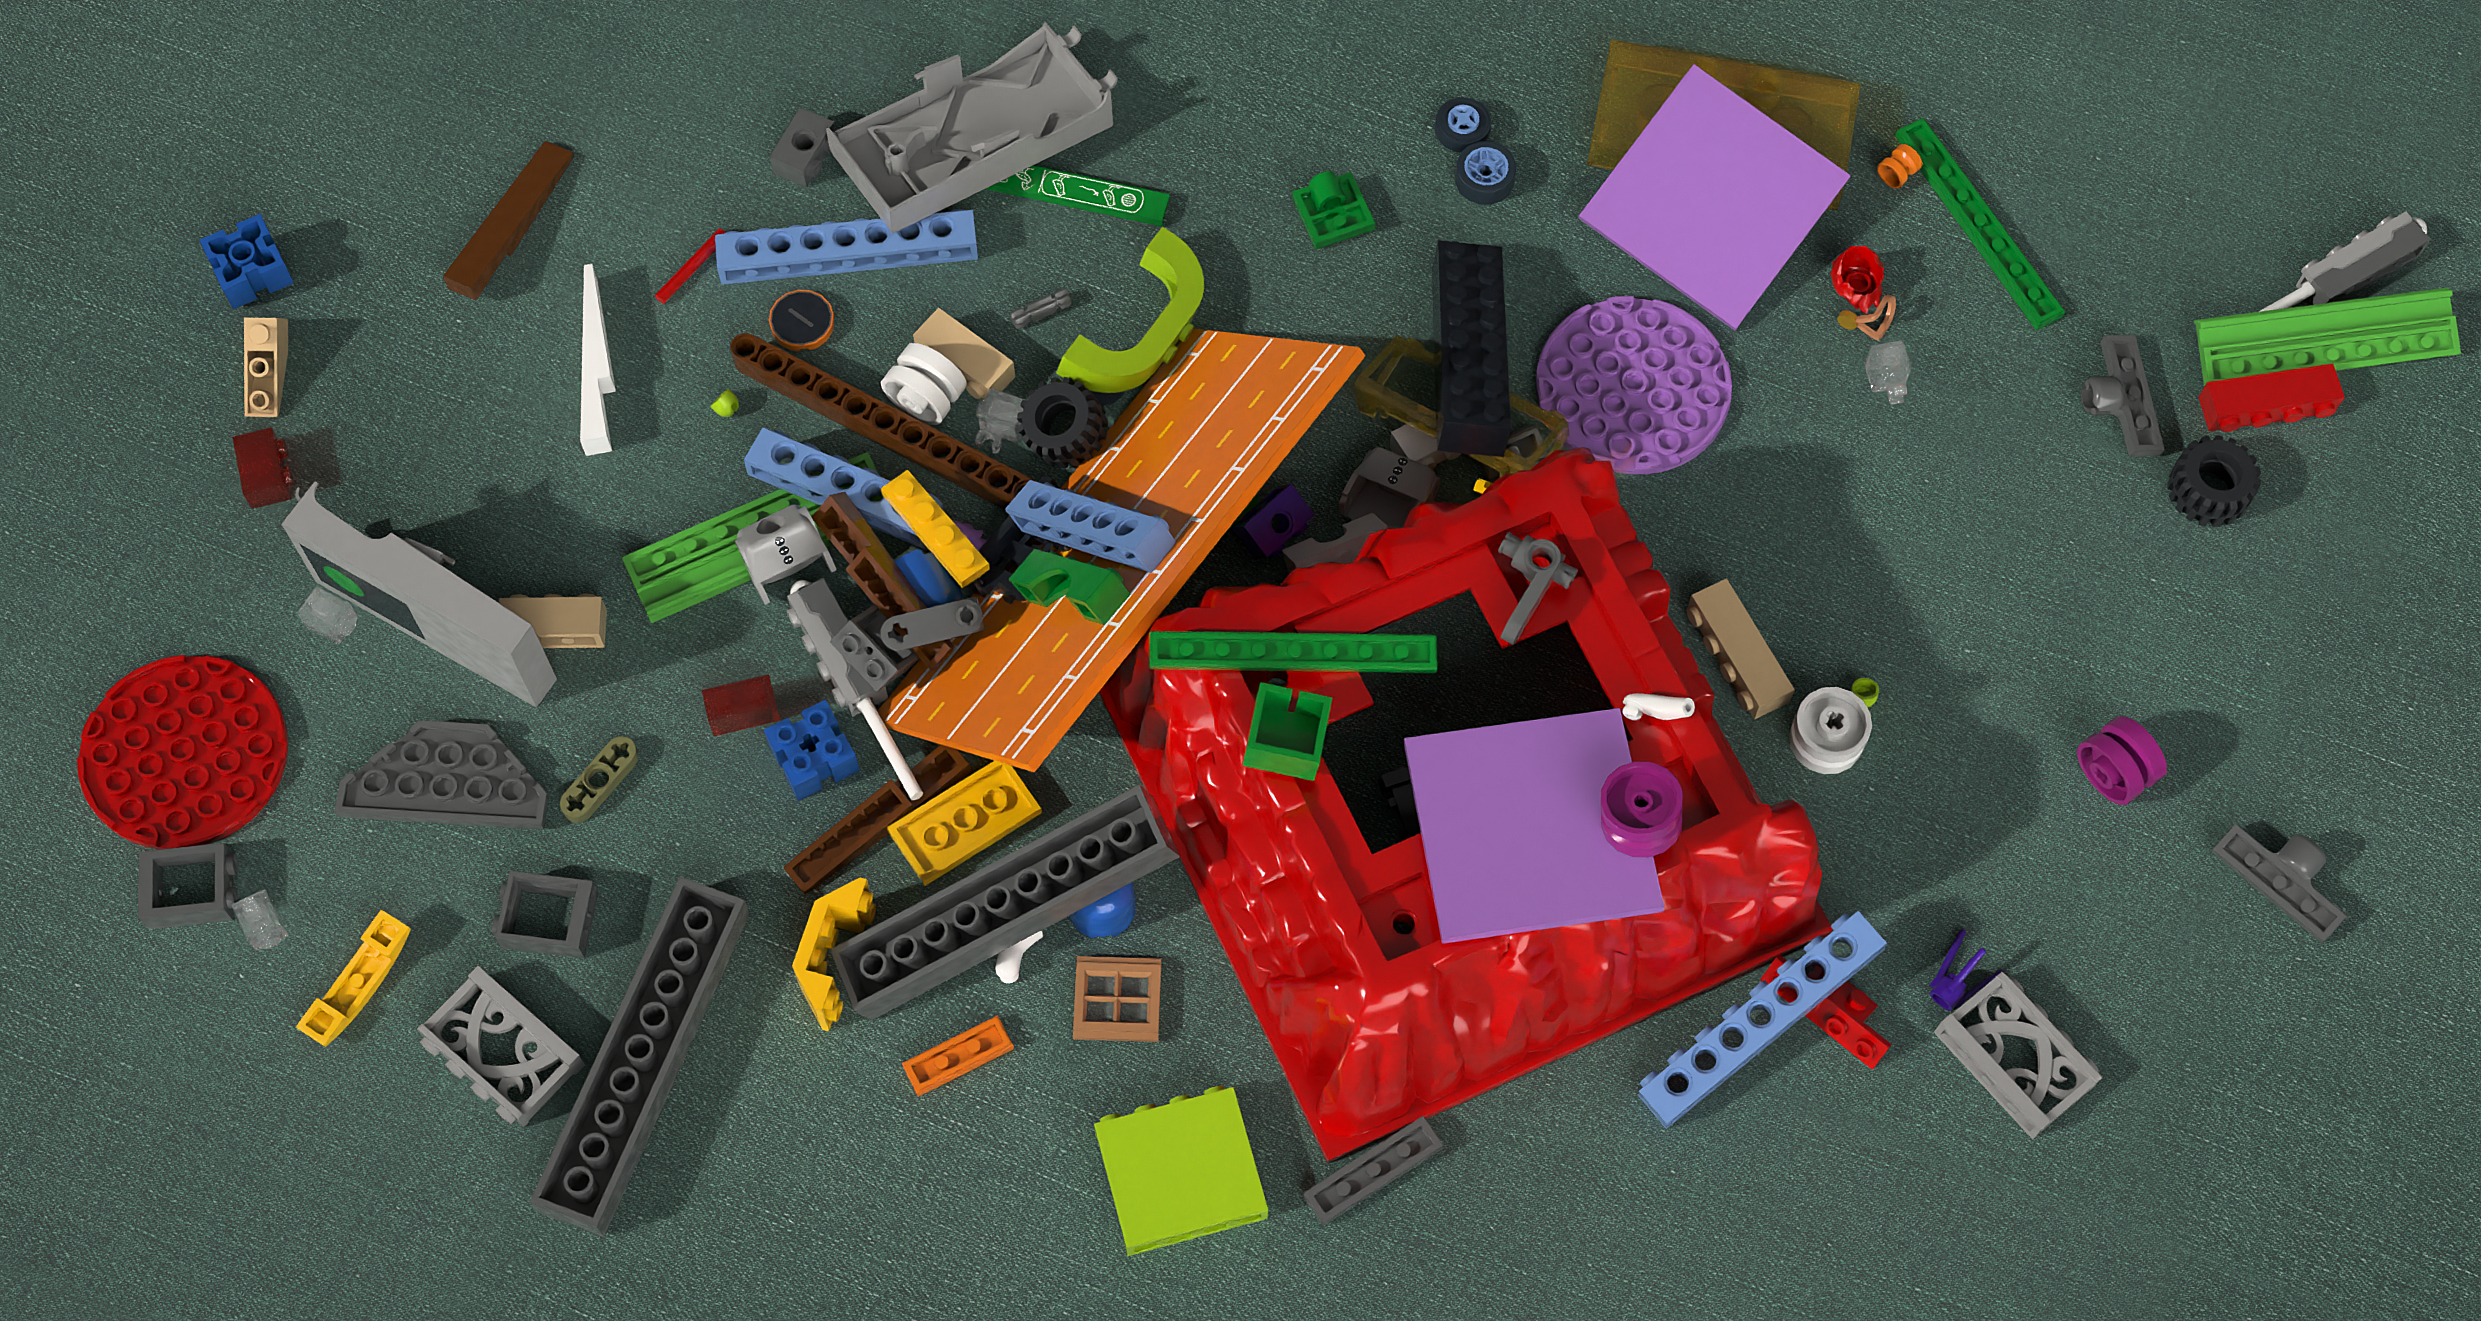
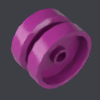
M2125 716L2115 717L2102 727L2100 733L2092 734L2081 742L2077 748L2079 764L2089 782L2100 794L2118 805L2129 804L2143 792L2144 788L2153 786L2167 773L2166 760L2155 739L2144 727Z
M1637 761L1618 767L1607 777L1601 788V828L1606 840L1617 851L1631 857L1649 858L1664 853L1676 843L1682 831L1683 791L1677 778L1665 767L1652 762Z

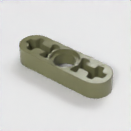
M619 736L610 740L562 795L560 808L568 821L572 823L587 821L637 764L639 754L634 742L630 738ZM627 748L629 756L626 759L622 756L617 759L615 751L618 749L624 751ZM613 763L617 770L616 772H613L612 768L610 767L613 765ZM605 772L609 775L607 784L602 787H593L590 784V779L595 773ZM585 787L594 798H591L589 794L585 796L582 788ZM582 800L584 808L581 811L577 808L572 811L570 803L572 801L579 803Z

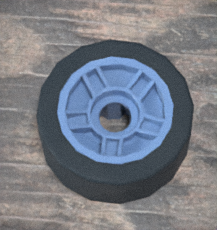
M1479 141L1467 146L1460 153L1456 162L1455 184L1460 194L1467 200L1480 205H1492L1502 201L1511 193L1516 177V161L1511 152L1503 145L1492 141ZM1483 172H1488V176H1484Z

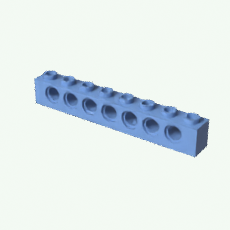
M963 209L934 213L893 234L882 219L868 220L860 218L852 222L836 223L829 221L821 225H792L789 228L780 229L760 228L757 231H729L725 234L715 235L717 270L721 285L978 259L973 210ZM942 233H947V234H949V235H947V236H945V237H939V236H938L939 234H942ZM910 236L917 237V238H915V239H913V240H907V239H906V238H908V237H910ZM879 239L885 240L881 243H874V241ZM844 243H852L849 246H841ZM812 246H820L817 249H809ZM781 249H788L787 251L782 253L777 252ZM749 252H756L755 254L750 256L745 255Z
M1859 911L1851 917L1847 913L1841 916L1831 925L1834 931L1826 938L1822 939L1820 935L1814 938L1805 946L1806 954L1798 961H1795L1793 958L1786 961L1776 971L1779 974L1776 979L1769 984L1766 980L1759 983L1749 993L1752 998L1743 1006L1738 1002L1735 1003L1722 1015L1725 1020L1715 1029L1711 1025L1707 1026L1694 1038L1697 1043L1688 1051L1682 1047L1667 1060L1670 1065L1660 1074L1654 1070L1639 1083L1643 1087L1639 1090V1098L1666 1129L1885 950L1887 942ZM1840 942L1845 943L1851 948L1852 954L1846 958H1840L1834 954L1832 946ZM1809 965H1818L1823 969L1825 976L1820 980H1812L1805 974V968ZM1783 987H1790L1797 993V999L1791 1003L1783 1002L1778 997L1777 992ZM1762 1009L1769 1014L1770 1021L1765 1025H1757L1750 1018L1751 1012ZM1727 1032H1736L1742 1037L1743 1043L1739 1047L1731 1048L1725 1045L1722 1037ZM1701 1054H1708L1714 1058L1716 1064L1712 1069L1705 1071L1697 1067L1695 1059ZM1679 1076L1684 1078L1688 1083V1088L1682 1093L1672 1092L1667 1085L1672 1077Z

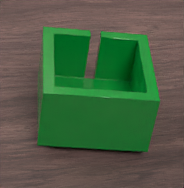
M1260 682L1242 766L1314 781L1320 763L1332 697L1300 691L1293 713L1287 711L1293 689Z

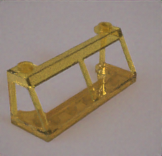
M1396 335L1354 383L1359 412L1374 418L1379 411L1380 416L1384 419H1387L1388 415L1437 439L1436 412L1383 386L1403 354L1435 367L1434 353L1424 349L1423 345L1413 338L1404 339ZM1392 352L1391 359L1377 381L1369 379L1368 377ZM1509 392L1510 406L1541 421L1553 431L1529 459H1525L1506 449L1504 457L1466 455L1499 471L1500 477L1506 473L1530 470L1556 438L1557 441L1548 455L1556 449L1560 450L1569 436V422L1566 421V418L1557 411L1549 410L1548 412Z

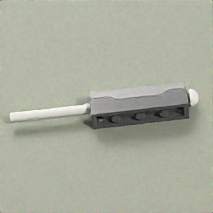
M2407 211L2395 218L2392 215L2386 217L2373 231L2364 230L2354 237L2349 245L2345 247L2342 244L2338 245L2323 260L2318 261L2315 259L2309 262L2301 270L2302 276L2296 284L2298 289L2259 312L2291 308L2305 299L2311 305L2346 300L2419 257L2431 240L2426 235L2427 225L2425 221L2418 217H2411Z
M824 578L814 583L807 580L795 582L790 589V595L787 596L791 609L787 610L786 613L795 629L801 627L805 635L801 639L810 655L816 653L820 662L816 663L817 668L824 681L826 682L831 679L835 686V689L831 691L840 708L846 706L852 717L861 712L863 713L910 799H919L923 792L874 706L888 699L886 687L876 692L830 643L849 621Z

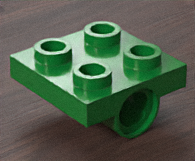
M1332 171L1322 172L1310 180L1309 186L1292 191L1293 202L1315 250L1375 230V222L1352 172L1337 177Z

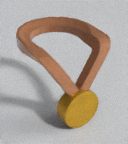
M1885 295L1874 314L1857 316L1851 311L1843 310L1837 317V321L1845 329L1853 330L1857 327L1871 338L1880 340L1893 320L1896 298L1893 295ZM1888 302L1886 316L1877 331L1864 324L1879 318Z

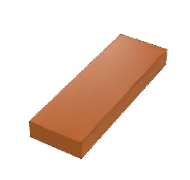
M997 1015L903 1062L902 1066L919 1097L1013 1050L1014 1046Z

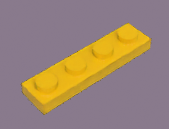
M906 470L881 488L884 498L962 588L990 570L986 559L909 470Z

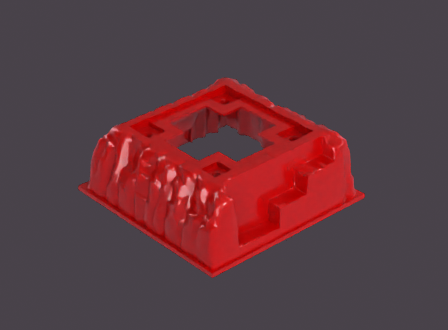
M1589 448L1556 449L1530 470L1506 473L1491 486L1487 487L1479 498L1466 504L1437 501L1421 502L1410 510L1403 528L1388 527L1387 529L1370 534L1352 563L1325 562L1307 568L1293 569L1280 586L1262 583L1253 587L1219 586L1210 588L1196 601L1194 608H1187L1157 618L1127 655L1121 666L1116 669L1098 692L1145 790L1153 795L1180 855L1179 860L1328 1164L1399 1132L1422 1116L1428 1119L1769 963L1778 955L1784 956L1804 947L1819 935L1822 938L1828 936L1833 931L1829 920L1816 899L1821 883L1822 871L1818 861L1819 846L1817 838L1808 818L1806 808L1794 798L1784 800L1772 806L1761 802L1712 715L1715 694L1705 675L1700 674L1690 649L1684 647L1682 635L1668 616L1671 588L1660 571L1653 569V556L1645 542L1638 540L1628 512L1619 504L1620 493L1611 461H1596ZM1508 532L1513 533V535L1522 540L1527 535H1530L1537 540L1545 539L1553 542L1559 551L1566 555L1564 563L1577 568L1578 572L1573 582H1570L1571 585L1568 589L1554 581L1551 583L1517 642L1567 622L1614 709L1620 708L1624 727L1631 738L1628 741V747L1632 762L1655 763L1667 768L1677 778L1683 791L1682 831L1675 844L1664 853L1653 856L1663 898L1664 911L1442 944L1421 833L1372 854L1322 755L1314 781L1242 766L1260 682L1270 684L1268 681L1273 678L1284 680L1286 683L1281 687L1293 689L1287 710L1293 713L1300 691L1332 697L1328 725L1374 705V701L1359 673L1149 669L1150 631L1368 634L1471 590L1503 649L1512 644L1501 639V634L1531 582L1525 578L1523 572L1511 566L1512 558L1498 552L1502 541L1506 540L1505 536ZM1536 557L1532 560L1538 567L1544 568L1550 565V562L1543 557ZM1634 693L1690 698L1695 705L1691 716L1674 720H1662L1642 713L1639 720H1631L1626 718L1622 712L1625 706L1623 703L1624 698ZM1398 923H1406L1412 928V932L1399 934L1393 927Z

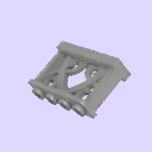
M477 966L468 975L469 979L424 1024L417 1028L423 1037L420 1044L434 1057L441 1053L449 1060L445 1066L457 1078L461 1079L464 1075L473 1082L470 1089L484 1102L491 1098L497 1103L499 1107L495 1111L511 1125L516 1120L524 1128L533 1115L573 1074L576 1075L585 1064L579 1054ZM478 991L481 992L471 1015L459 1011ZM497 1012L502 1013L504 1016L503 1021L499 1025H491L484 1022L485 1017L492 1021V1016ZM463 1020L468 1022L467 1029L455 1027L450 1030L459 1034V1039L456 1042L449 1043L442 1038V1029L449 1021ZM519 1025L522 1030L516 1039L515 1053L520 1063L508 1066L483 1064L480 1051L481 1031L500 1034L508 1032ZM531 1042L536 1043L538 1048L535 1052L529 1053L532 1060L527 1061L523 1051L524 1046ZM466 1050L469 1065L456 1053ZM558 1062L562 1063L541 1085L536 1074ZM529 1076L533 1083L532 1095L523 1102L512 1101L508 1096L509 1089L517 1086L520 1088L522 1095L525 1086L522 1078ZM485 1079L501 1080L498 1085V1091Z
M2004 972L1998 974L1955 1012L1941 1021L1934 1031L1937 1037L2032 1140L2094 1088L2102 1079L2096 1064L2090 1058L2082 1056L2073 1047V1041L2069 1035L2063 1030H2057L2048 1020L2046 1011L2039 1004L2032 1003L2024 994L2020 983L2013 977H2008ZM1992 997H2001L2011 1008V1012H2001L1998 1005L1994 1013L1996 1020L1991 1021L1987 1013V1002ZM1977 1008L1982 1023L1964 1028L1960 1021ZM2000 1035L2020 1036L2035 1041L2038 1056L2037 1074L2023 1068H2013L2004 1071L1998 1065L2004 1051ZM1987 1036H1991L1995 1045V1052L1992 1054H1988L1981 1046L1983 1043L1991 1044ZM2061 1067H2066L2076 1078V1085L2073 1089L2061 1090L2051 1085L2050 1079L2056 1082L2066 1081L2068 1078L2061 1076L2059 1073ZM2023 1077L2032 1081L2035 1085L2033 1087L2032 1084L2026 1081V1089L2022 1090L2015 1083V1079ZM2046 1092L2056 1098L2063 1099L2046 1115L2038 1108Z

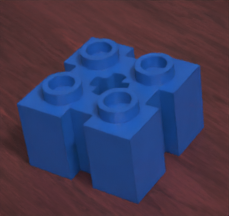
M261 214L237 223L238 231L226 235L223 229L199 240L233 309L257 300L255 292L267 288L269 293H273L294 283Z
M826 699L801 711L803 719L794 724H791L789 718H786L764 729L768 746L778 765L783 768L786 780L797 801L822 790L821 781L832 776L836 783L860 771L856 755L845 734H841L838 721ZM816 748V750L813 752L808 751L810 749Z

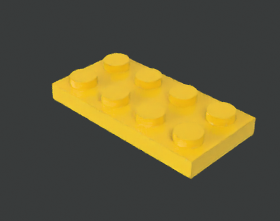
M993 761L889 825L887 831L921 882L926 886L1040 815L1042 810L1013 767L1005 763Z

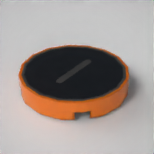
M796 290L788 292L776 300L770 310L769 324L774 339L781 346L791 351H800V349L807 348L813 350L824 344L832 334L834 314L830 303L822 295L812 290Z

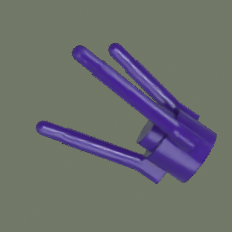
M1965 929L1959 930L1937 976L1929 984L1932 988L1929 992L1931 998L1948 1011H1952L1954 1007L1957 1009L1961 1007L1998 974L2004 972L2003 970H1998L1965 993L1964 990L1967 986L1963 980L1986 953L1984 948H1980L1957 976L1949 974L1946 977L1966 934Z

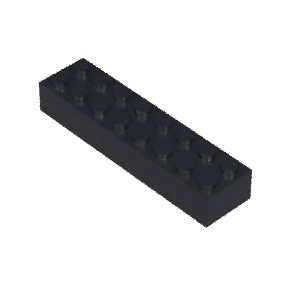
M1438 240L1432 266L1437 451L1504 457L1511 431L1502 247Z

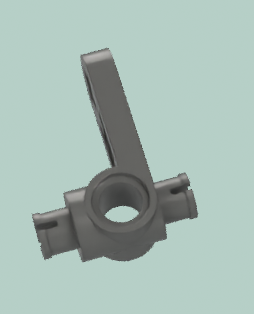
M1508 532L1505 536L1506 540L1502 541L1498 552L1512 558L1511 566L1523 572L1525 578L1531 582L1500 637L1514 645L1551 583L1554 581L1568 589L1578 569L1564 563L1566 555L1561 553L1553 542L1545 539L1537 540L1530 535H1527L1522 540L1513 535V533ZM1536 557H1543L1550 562V565L1544 568L1538 567L1532 560Z
M977 597L950 602L887 619L881 627L880 638L888 649L901 651L985 630L983 613ZM893 624H899L901 629L906 628L908 634L903 636L902 643H897L895 638L889 639L888 632L893 630Z

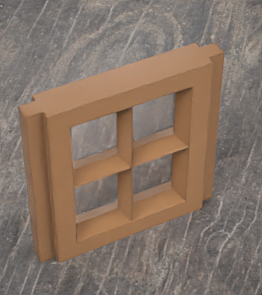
M1077 956L1073 1040L1158 1042L1161 959Z

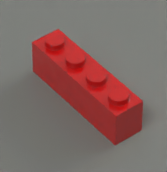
M2333 363L2210 381L2206 383L2198 397L2209 432L2217 430L2231 432L2239 427L2250 425L2259 428L2277 421L2292 423L2310 416L2325 418L2333 415L2345 398Z

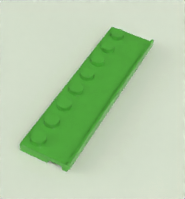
M2449 287L2195 320L2194 324H2196L2204 386L2210 381L2332 363L2335 370L2339 371L2459 355L2461 350L2456 315L2453 316L2450 300V297L2453 296L2452 290H2449Z
M868 452L848 460L851 465L861 469L867 467L878 473ZM823 471L812 476H819L823 473ZM844 483L839 488L848 489L853 484ZM779 489L621 557L650 622L653 623L751 580L734 541L737 539V534L741 529L790 505L795 504L801 508L805 506L811 517L821 505ZM876 495L871 497L869 500L876 502L881 500L883 497ZM815 523V526L826 548L833 545V543L827 538V536Z

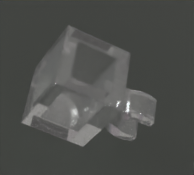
M1903 340L1872 345L1864 363L1872 391L1887 390L1891 405L1904 403L1903 395H1907L1905 384L1912 367Z
M990 388L986 399L981 398L976 409V417L979 418L980 431L975 438L976 447L981 448L985 440L991 439L994 441L992 453L997 454L1001 449L1002 438L1017 443L1021 435L1017 427L1021 424L1017 420L1018 412H1023L1024 409L1020 404L1025 399Z
M317 586L297 612L306 628L337 644H340L345 636L352 633L358 618L350 603Z
M265 889L232 904L248 942L256 951L273 948L281 942V939L289 936L274 900Z

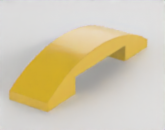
M381 909L360 939L364 943L322 1000L319 998L315 999L296 1028L323 1046H328L352 1022L376 992L396 961L411 929Z

